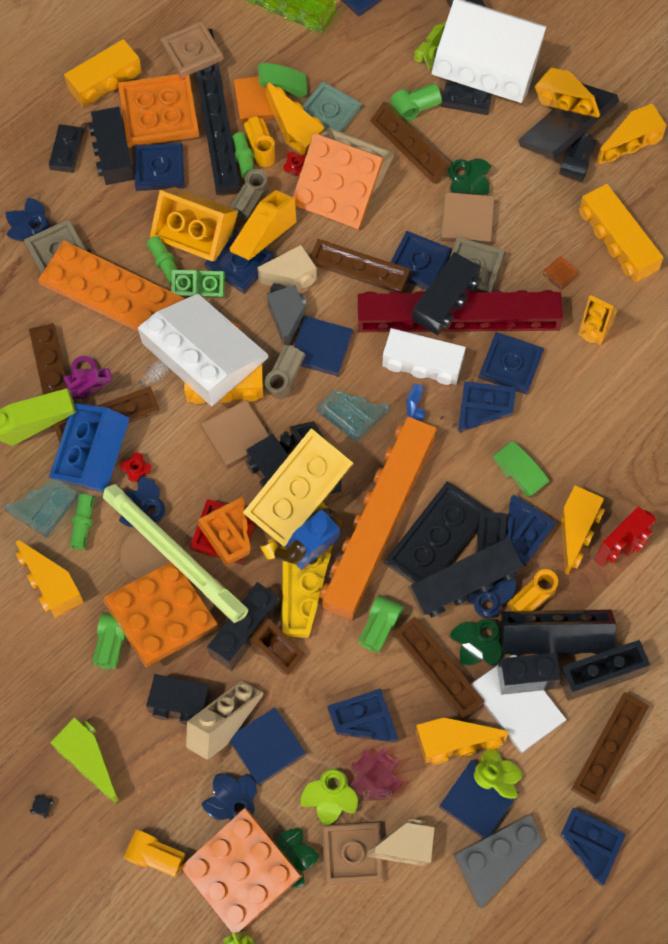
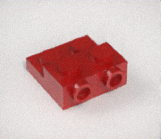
M638 506L602 542L594 561L603 568L608 562L613 564L622 553L627 557L634 551L639 553L649 542L648 538L653 534L651 527L656 522L655 516Z

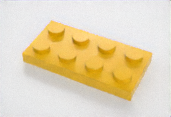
M310 429L243 513L285 547L295 530L308 521L354 463L315 430Z

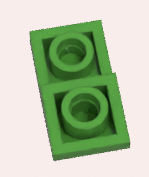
M260 63L258 65L259 85L266 88L270 82L273 86L280 87L282 90L284 89L299 98L307 95L306 74L277 64Z
M172 270L171 292L179 296L199 294L206 297H225V272Z
M513 441L509 442L492 456L505 476H512L526 497L532 496L550 481L532 458Z

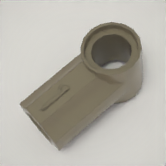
M253 169L246 174V182L230 207L238 211L237 218L241 220H248L261 199L265 198L268 194L267 175L260 169ZM255 183L261 184L260 186H253Z
M284 345L273 370L268 373L265 379V385L272 396L278 399L289 396L292 391V383L305 358L304 352L293 346ZM276 381H285L280 389H273Z

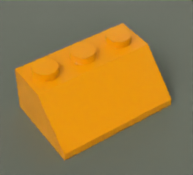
M175 187L162 189L159 191L150 238L160 236L163 243L213 262L217 259L233 234L238 211Z

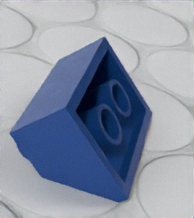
M74 403L76 413L68 417L49 478L83 489L104 493L105 488L110 483L130 418L106 407Z

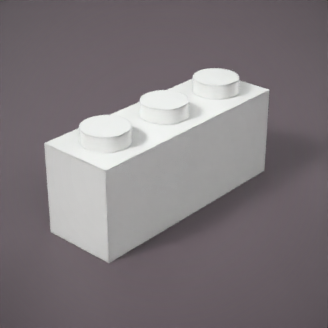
M391 328L383 353L382 366L393 372L402 371L410 373L417 378L426 377L434 379L441 384L457 385L466 347Z

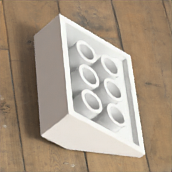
M454 0L436 53L432 75L522 103L529 91L547 26L465 0Z
M199 294L157 311L138 327L142 344L211 406L217 403L268 358V354Z

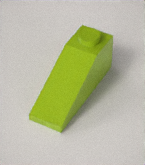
M59 390L12 403L0 409V441L14 446L75 414L76 409L70 390Z
M73 718L50 743L57 752L116 804L119 798L99 742L94 736L97 731L87 721L84 720L80 723L76 718Z

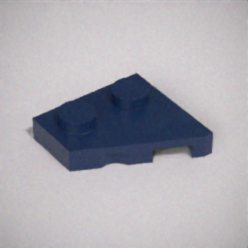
M464 381L458 432L511 416L514 409L516 388Z
M513 494L509 504L505 538L509 537L522 565L526 567L553 530L556 522Z

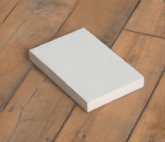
M497 665L471 685L485 701L484 706L502 730L508 732V738L522 754L562 725L566 718L544 690L501 695Z

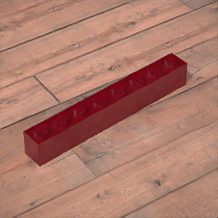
M495 290L478 293L470 291L464 307L461 310L457 309L453 314L454 319L448 329L443 328L441 332L560 331L563 321L561 292H553L551 290L541 292H528L525 290L502 292ZM369 291L358 294V333L390 332L391 328L404 332H431L412 321L413 308L425 291H417L415 293H401L399 291L376 293Z

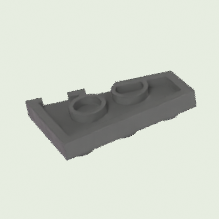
M525 815L453 854L478 908H482L543 842L531 815Z

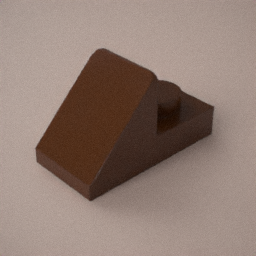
M269 618L263 621L249 639L254 652L265 656L285 675H289L305 655Z

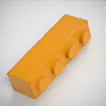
M608 184L582 196L579 208L581 217L590 223L596 237L602 239L607 246L610 256L617 259L623 273L627 277H630L636 283L659 271L664 257Z

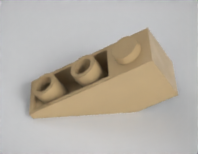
M241 680L187 721L186 748L209 760L229 743L261 699L263 692Z

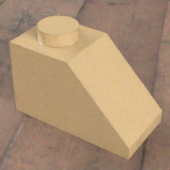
M300 245L259 266L258 278L260 283L272 286L273 283L283 285L284 288L296 285L297 290H299L300 288L311 286L317 280L316 266Z
M410 819L408 823L398 826L367 851V857L418 866L429 864L432 857L434 827L425 826V821Z

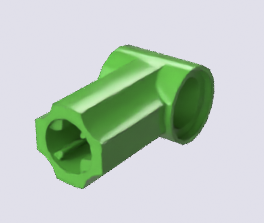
M432 83L411 92L407 89L400 90L391 97L390 102L409 122L416 118L420 111L441 104L442 97L438 86Z
M379 594L372 605L369 613L370 618L358 643L371 652L380 653L391 628L396 626L404 606Z
M102 612L97 629L99 637L92 663L100 668L111 670L117 668L122 644L127 638L112 614Z

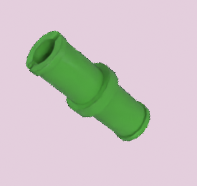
M238 132L232 136V142L236 152L234 154L235 161L239 163L241 176L245 180L246 174L255 169L253 163L254 153L249 148L247 135L244 132Z
M160 236L152 237L147 241L146 245L156 259L155 264L157 268L163 271L168 283L172 285V270H179L174 262L175 257L172 253L168 252Z
M78 495L76 514L71 520L73 529L69 547H72V549H86L88 531L93 525L91 516L95 497L91 495Z

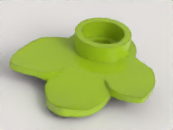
M486 750L481 755V762L475 768V781L482 788L490 789L493 787L505 798L515 799L518 797L517 790L513 784L521 780V769L512 761H503L498 750Z
M329 769L321 775L320 780L308 783L301 795L300 803L302 807H316L321 823L324 826H328L337 821L342 811L355 814L358 798L356 792L348 786L346 775L341 770ZM336 779L339 782V786L334 789L330 788L328 785L329 781Z

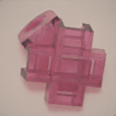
M384 747L375 757L364 750L362 752L363 756L358 762L351 764L352 770L358 776L350 785L363 796V801L391 800L392 794L402 784L392 774L400 761L397 758L393 760L386 754L387 749Z

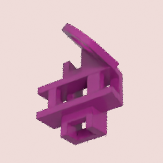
M88 356L76 358L71 366L73 375L64 377L68 386L66 389L70 390L73 400L86 399L113 381L110 369H97L94 360ZM81 362H88L91 365V369L76 368Z

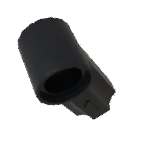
M584 133L572 144L569 154H566L559 175L583 182L590 163L589 159L596 144V140L592 135Z

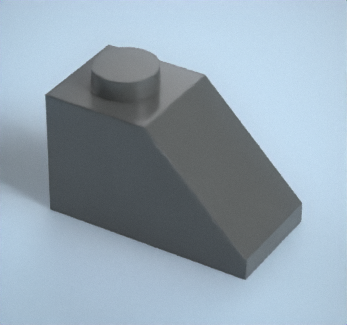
M296 285L267 294L268 309L283 346L291 345L303 322L304 308L307 307L305 296L303 293H298Z

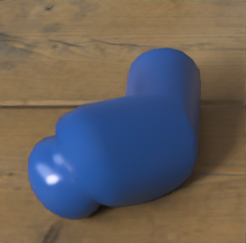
M414 384L406 399L407 417L422 422L425 410L418 408V404L424 388L419 384Z

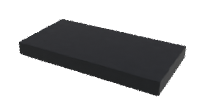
M583 84L594 96L600 116L593 117L554 108L518 140L520 147L556 159L619 102L618 95Z
M446 481L387 557L384 564L412 584L450 566L477 531L479 512H490V510Z

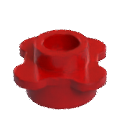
M287 153V162L283 165V170L292 176H300L307 154Z
M139 452L134 453L129 460L120 463V469L127 473L128 479L131 482H137L141 477L149 474L152 469L151 465L143 460V455Z

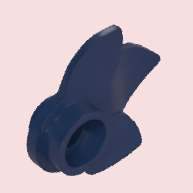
M27 199L25 211H7L5 213L8 224L12 227L7 232V236L13 240L22 241L50 228L49 220L45 217L44 206L35 199Z
M140 478L138 491H123L155 523L164 517L166 508L159 499V488L149 478ZM150 508H157L155 514H148ZM121 515L119 521L122 524L128 527H134Z
M514 578L505 582L498 579L492 582L494 585L492 589L481 594L478 590L468 594L470 599L467 602L474 605L475 611L479 616L483 618L495 617L500 612L502 605L509 602L515 594L516 582ZM487 602H491L493 604L492 608L485 609L483 607L484 604Z
M216 774L213 780L215 796L202 802L205 812L215 820H232L239 814L235 812L236 806L242 804L254 815L253 799L257 793V787L253 778L249 774H245L236 781L228 774Z

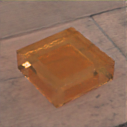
M560 256L543 271V276L561 291L578 276L579 271Z

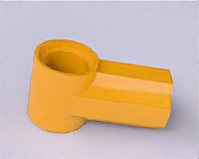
M257 116L249 118L243 126L254 153L255 163L260 167H270L276 160L275 142L270 137L263 118H258Z
M548 569L537 572L534 579L507 603L511 611H536L546 600L553 598L558 586L557 575ZM548 581L551 583L552 588L542 589L539 587L538 582Z
M135 830L123 858L141 867L146 868L149 866L176 878L181 870L180 867L183 865L186 854L158 842V839L147 833Z

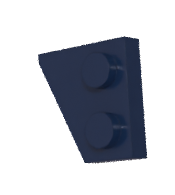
M381 689L327 706L336 735L392 743L398 742V736Z
M572 808L560 837L598 885L604 886L626 834Z

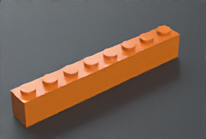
M407 417L404 425L399 424L394 436L397 439L394 447H388L384 460L387 462L384 468H379L375 475L374 483H376L373 491L369 490L363 502V505L366 507L363 513H358L354 520L352 528H355L352 537L347 536L344 541L342 559H336L331 570V574L334 576L330 584L325 583L320 594V598L323 599V609L353 621L435 441L436 427L411 417Z

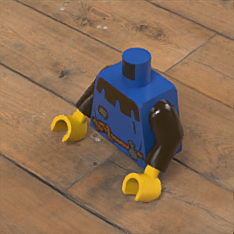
M322 502L313 513L314 516L295 530L285 547H278L274 539H269V544L261 545L260 548L266 559L276 558L295 564L302 571L339 540L340 527L343 525L342 517Z

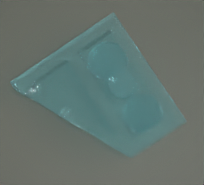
M336 390L317 407L319 414L355 442L368 432L389 410L387 404L382 403L381 406L366 403L365 398L352 397L347 393Z

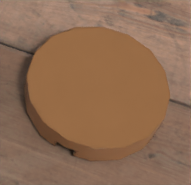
M139 531L131 534L123 542L120 550L121 564L126 574L134 580L170 562Z

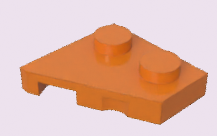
M243 497L198 519V526L226 567L250 553L247 519L243 513L245 511Z

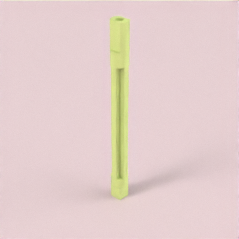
M116 484L105 488L103 499L193 582L233 623L245 618L248 609L145 514Z

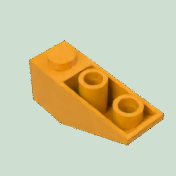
M551 67L535 85L541 105L593 117L600 116L594 96L570 71Z
M269 82L266 87L265 96L285 142L300 155L307 154L313 134H321L325 127L318 118L311 117L306 113L301 104L290 100L280 87H275Z
M653 103L630 112L600 148L597 160L598 165L604 162H612L619 156L635 153L649 144L655 145L662 140L667 125Z
M274 190L260 201L230 247V252L250 260L297 222L295 198Z
M590 295L578 335L582 336L589 343H596L601 346L614 323L618 310L613 305Z
M574 485L561 514L564 572L569 575L572 567L578 568L584 554L580 553L583 544L589 545L594 535V531L590 529L594 522L599 524L605 512V509L601 508L604 498Z
M20 540L16 541L20 551L15 554L22 567L26 565L29 567L31 573L26 576L33 589L39 587L42 596L38 597L45 612L51 610L54 618L84 603L67 570Z
M440 718L418 724L415 731L425 764L432 762L433 765L443 764L449 761L448 757L459 755L460 758L474 755L476 750L486 747L487 750L497 749L503 746V742L508 737L506 730L448 718Z

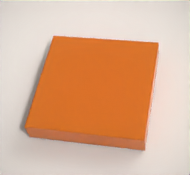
M259 76L234 79L240 124L246 123L249 118L255 116L264 120L275 119L265 96L266 88L259 85Z

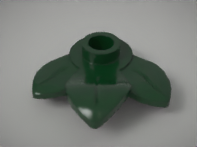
M476 158L469 162L458 159L451 163L452 165L448 169L449 177L452 180L450 186L451 193L483 196L489 194V183L484 175L490 171L492 166L487 161ZM460 169L465 170L463 175H457L456 173Z
M482 619L477 623H460L449 635L453 641L462 644L459 657L460 663L463 666L475 665L483 659L488 665L493 667L501 658L502 648L498 641L501 630L499 625L491 619ZM487 629L491 631L492 635L484 637L482 631Z
M298 828L284 831L276 840L279 848L302 874V877L290 888H298L305 885L303 871L313 867L320 857L313 848L301 844L303 831Z

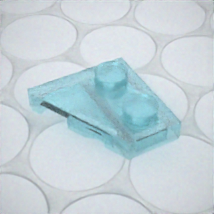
M55 479L45 484L42 489L26 494V498L13 505L11 503L7 504L4 510L47 538L76 501L78 494Z

